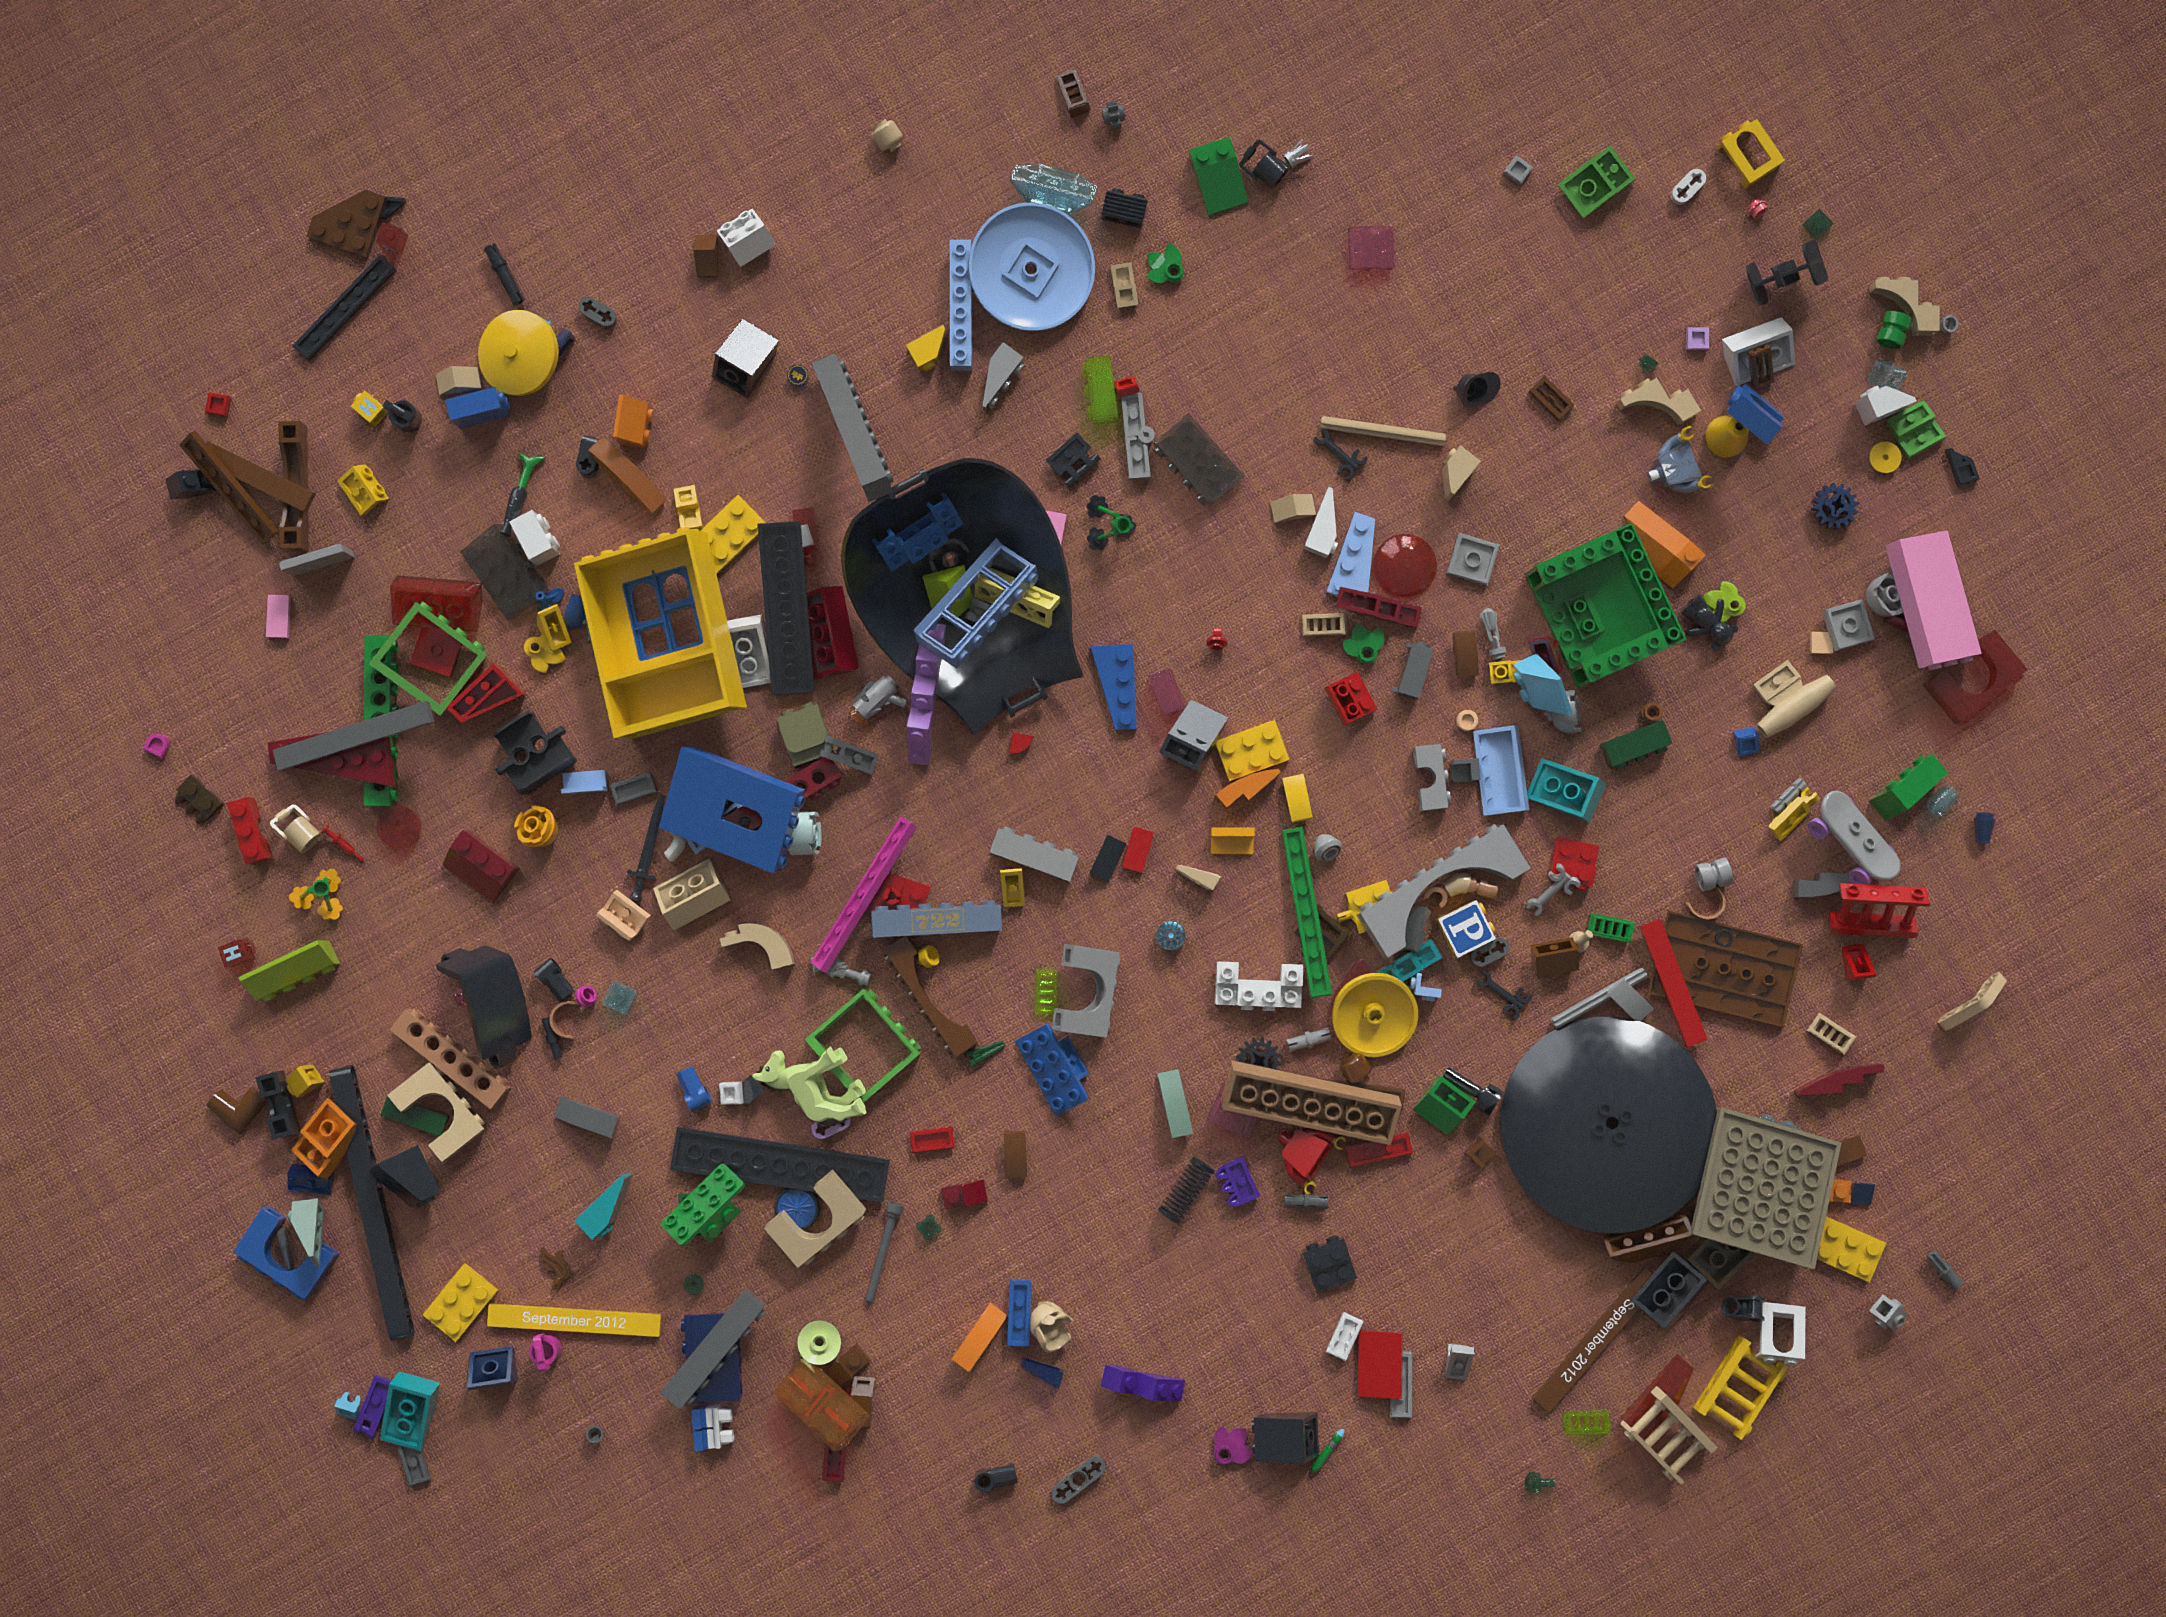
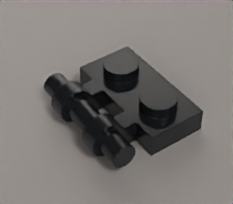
M1076 432L1046 459V463L1059 477L1065 472L1070 475L1064 481L1070 488L1075 483L1078 484L1082 480L1081 477L1089 470L1092 471L1101 458L1096 453L1091 458L1086 455L1091 450V447ZM1081 459L1084 464L1075 471L1072 466Z

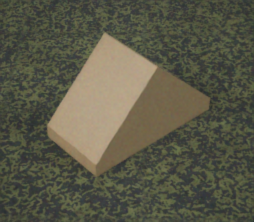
M451 366L436 374L440 396L482 389L478 367Z
M1292 494L1270 502L1274 523L1316 515L1312 494Z

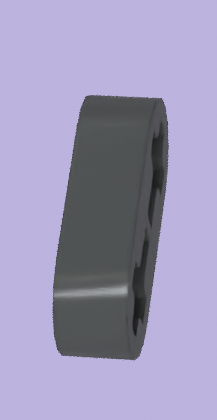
M584 297L580 300L579 310L585 317L604 328L615 326L617 315L611 308L592 297ZM592 303V306L594 309H596V312H593L592 310H588L586 312V308L584 307V305H590ZM600 313H603L604 315H608L610 313V317L612 318V320H607L604 323V319L602 318V316H600Z
M1496 938L1472 950L1470 961L1475 966H1485L1506 955L1509 951V944L1504 938ZM1495 942L1504 944V947H1502L1503 952L1501 953L1499 951L1491 952L1490 949L1496 947ZM1477 951L1479 953L1488 952L1489 955L1483 957L1484 962L1481 963V961L1475 960Z

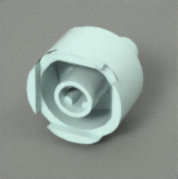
M799 812V823L793 830V843L788 850L791 855L819 854L820 851L816 850V848L821 846L822 831L821 822H816L815 818L819 817V814L817 812Z

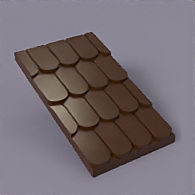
M1668 910L1664 929L1694 1006L1784 1028L1803 944ZM1727 929L1733 934V942L1729 946L1717 944L1715 935L1719 930ZM1723 931L1719 934L1718 939L1720 943L1727 944L1730 941L1729 933ZM1654 966L1648 994L1667 999Z

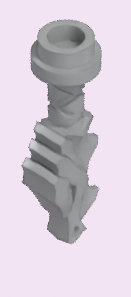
M836 958L834 964L827 971L831 979L835 976L841 979L846 976L858 980L857 982H859L860 986H868L871 974L868 971H853L848 968V965H845V962H841V959ZM812 964L814 974L817 971H821Z

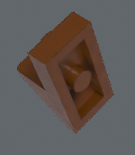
M856 1343L828 1367L824 1373L839 1388L871 1359Z

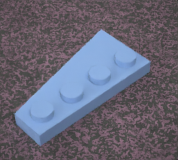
M1357 512L1354 513L1326 593L1338 596L1340 587L1368 592L1375 526L1374 518Z

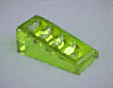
M1036 969L1035 1014H1054V1009L1057 1008V969ZM1040 977H1053V980H1040ZM1040 985H1050L1053 987L1052 989L1040 988ZM1040 994H1052V998L1040 997ZM1040 1003H1052V1006H1040Z
M1607 1409L1563 1411L1565 1434L1611 1433L1610 1413ZM1574 1416L1576 1428H1572L1571 1417ZM1580 1416H1584V1428H1581ZM1589 1416H1593V1427H1590ZM1598 1416H1602L1603 1427H1599Z

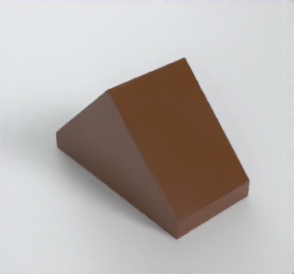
M696 235L693 252L697 278L719 277L718 235Z

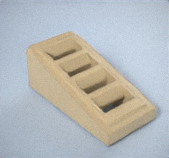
M1347 614L1302 615L1303 636L1347 635ZM1310 619H1313L1314 631H1310ZM1318 619H1322V631H1319ZM1327 619H1331V630L1327 631ZM1336 619H1340V630H1336Z
M1177 865L1175 868L1176 872L1209 891L1214 889L1221 877L1217 874L1183 865Z
M1820 1013L1807 1030L1842 1055H1845L1856 1039V1036ZM1824 1021L1825 1024L1820 1032L1815 1031L1820 1022ZM1830 1025L1832 1027V1030L1830 1031L1827 1037L1823 1036L1824 1032ZM1835 1032H1840L1836 1040L1832 1042L1830 1039ZM1843 1036H1846L1847 1040L1842 1047L1838 1046Z

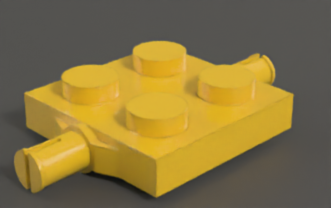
M1387 880L1345 893L1349 903L1348 911L1337 914V918L1346 915V917L1338 919L1339 923L1352 919L1356 924L1359 934L1366 932L1357 914L1362 912L1360 907L1371 901L1372 905L1378 902L1379 895L1388 890L1392 893Z

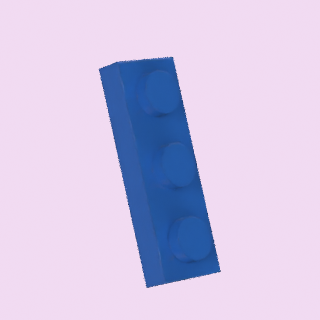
M1010 1279L1007 1346H1029L1032 1280Z

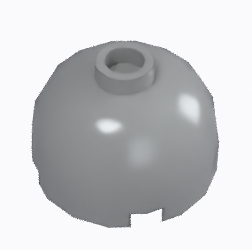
M1887 573L1874 579L1866 590V601L1869 608L1875 614L1884 617L1903 613L1894 576Z
M1565 691L1573 714L1564 715L1547 711L1548 720L1553 721L1554 726L1559 731L1565 733L1581 732L1582 726L1577 727V721H1581L1579 698L1574 697L1577 691Z

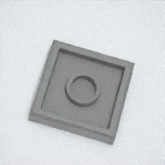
M1458 533L1446 574L1487 586L1500 545Z
M1863 599L1822 611L1834 651L1875 640Z

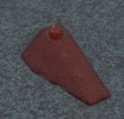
M1676 1354L1620 1419L1632 1428L1655 1404L1654 1401L1657 1398L1651 1391L1656 1386L1678 1406L1694 1368ZM1667 1409L1665 1411L1661 1410L1638 1435L1645 1441L1668 1417L1669 1411ZM1661 1438L1652 1446V1448L1661 1440Z

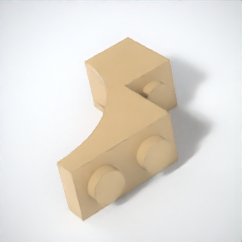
M1878 277L1877 280L1869 285V293L1879 294L1893 300L1902 308L1906 315L1912 318V335L1933 336L1940 331L1939 306H1933L1930 302L1918 305V280H1911L1910 277H1900L1898 280H1890V277Z
M1649 378L1638 384L1639 388L1633 392L1631 389L1625 391L1620 395L1621 399L1616 403L1620 411L1635 405H1648L1659 408L1669 414L1678 425L1701 411L1688 389L1684 392H1681L1679 389L1668 397L1657 378L1652 381Z

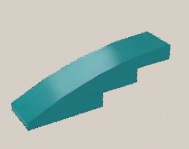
M1431 938L1421 944L1417 952L1410 951L1375 973L1388 974L1404 982L1443 956Z

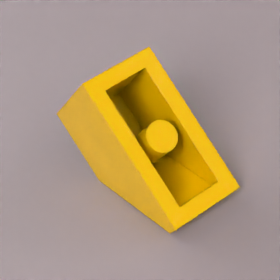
M944 325L906 345L919 372L922 370L928 371L936 366L935 363L939 360L946 336Z
M313 1064L298 1067L285 1079L288 1083V1091L293 1096L296 1095L297 1098L304 1097L324 1083V1080Z

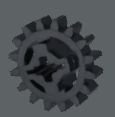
M1253 1037L1251 1044L1245 1041L1246 1047L1244 1049L1239 1047L1238 1050L1242 1053L1235 1057L1240 1062L1245 1063V1055L1248 1052L1250 1060L1247 1064L1254 1065L1256 1061L1254 1052L1259 1057H1264L1262 1062L1265 1068H1269L1268 1059L1272 1056L1273 1064L1270 1069L1278 1070L1276 1066L1282 1065L1281 1062L1277 1061V1058H1280L1282 1054H1276L1275 1052L1278 1046L1271 1047V1040L1264 1043L1263 1037L1260 1038L1259 1042ZM1263 1046L1266 1047L1267 1050L1260 1052L1257 1051L1254 1047Z

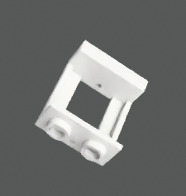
M1763 1303L1765 1321L1760 1322V1350L1756 1354V1358H1763V1362L1775 1363L1776 1360L1784 1361L1786 1365H1798L1799 1362L1805 1359V1307ZM1773 1317L1794 1319L1793 1348L1788 1353L1779 1352L1773 1345Z

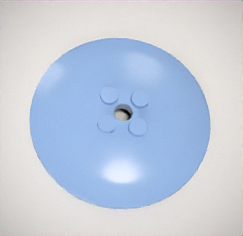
M1041 203L1015 204L995 213L978 231L969 254L970 282L980 304L995 319L1019 330H1047L1068 321L1084 305L1094 282V254L1082 228L1066 213ZM1028 263L1034 264L1036 273L1028 274L1025 271V265Z

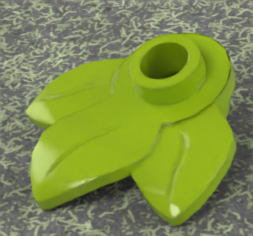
M1723 581L1720 591L1713 590L1704 595L1707 604L1713 608V613L1715 612L1717 601L1719 599L1724 600L1722 622H1726L1731 616H1739L1745 611V600L1738 595L1737 588L1732 583ZM1738 602L1739 607L1733 609L1731 608V603Z

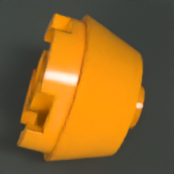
M531 806V809H528L525 813L521 812L516 818L514 828L517 829L518 839L527 847L548 846L557 837V822L551 811L547 808Z

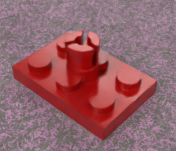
M889 873L882 882L879 891L869 903L867 910L875 911L876 906H888V910H895L897 905H910V909L918 908V904L926 903L931 887Z

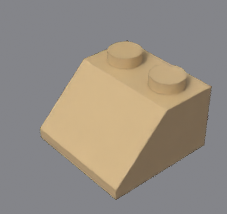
M1461 445L1457 450L1453 448L1443 460L1445 464L1442 469L1445 500L1448 502L1481 462Z

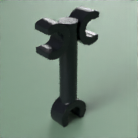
M1322 429L1321 433L1325 436V439L1319 440L1315 436L1313 439L1314 443L1319 446L1324 445L1345 463L1339 467L1338 473L1340 474L1342 470H1348L1349 475L1345 480L1349 481L1353 477L1354 471L1359 466L1364 465L1368 457H1364L1361 461L1357 460L1356 455L1360 451L1357 449L1350 458L1329 439L1328 431Z
M1482 970L1481 973L1486 976V981L1482 983L1476 979L1475 983L1478 986L1488 987L1510 1003L1503 1008L1502 1012L1507 1013L1512 1008L1515 1011L1512 1019H1517L1520 1014L1519 1010L1523 1007L1524 1003L1532 999V995L1528 994L1525 999H1522L1520 993L1523 989L1518 988L1515 991V996H1513L1491 980L1489 972Z

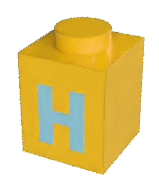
M365 390L363 393L356 395L351 405L355 411L375 427L389 412Z

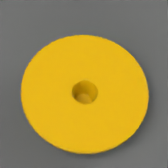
M1880 442L1870 451V463L1878 472H1893L1901 463V452L1891 442Z

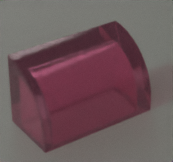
M1166 669L1148 676L1163 717L1186 708L1172 669Z

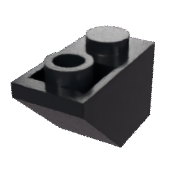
M200 470L176 471L165 479L170 500L193 498L217 491Z

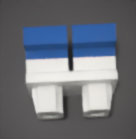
M720 1405L694 1406L691 1412L695 1452L711 1448L719 1449L725 1444L734 1442L733 1429L722 1430V1423L732 1422V1409L721 1408Z

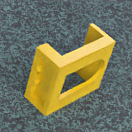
M1757 119L1751 123L1749 120L1738 127L1739 131L1734 134L1732 132L1727 133L1720 139L1722 142L1717 147L1718 151L1722 148L1725 150L1744 178L1740 182L1744 189L1779 168L1785 161ZM1746 132L1756 137L1771 159L1755 171L1737 145V138Z

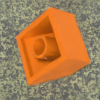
M619 395L613 437L620 445L645 448L646 443L650 442L651 431L648 428L649 422L653 421L654 410L651 409L652 407L648 402Z

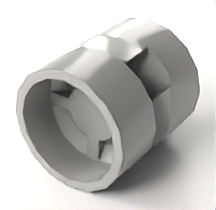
M1727 858L1713 860L1712 865L1710 863L1695 865V875L1701 891L1712 890L1716 887V884L1719 887L1733 884L1732 869Z

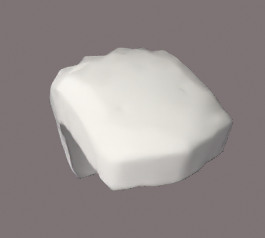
M673 833L671 834L674 840L667 851L664 852L665 857L670 862L678 858L686 844L685 838Z

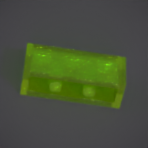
M1110 355L1085 358V364L1081 365L1082 376L1083 378L1087 377L1088 385L1084 386L1085 398L1090 399V406H1086L1088 419H1092L1093 425L1118 422Z

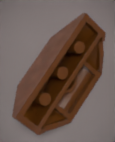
M1675 1213L1664 1221L1648 1228L1625 1233H1607L1603 1241L1610 1259L1633 1263L1671 1253L1692 1239L1694 1235L1690 1234L1691 1225L1687 1216Z

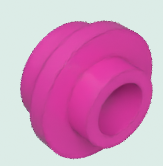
M583 986L576 991L575 997L581 1006L591 1007L596 1002L597 994L592 987Z

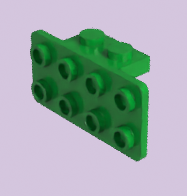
M720 1164L661 1222V1226L682 1247L686 1246L698 1233L711 1243L741 1213L731 1200L745 1187L744 1182L725 1164Z

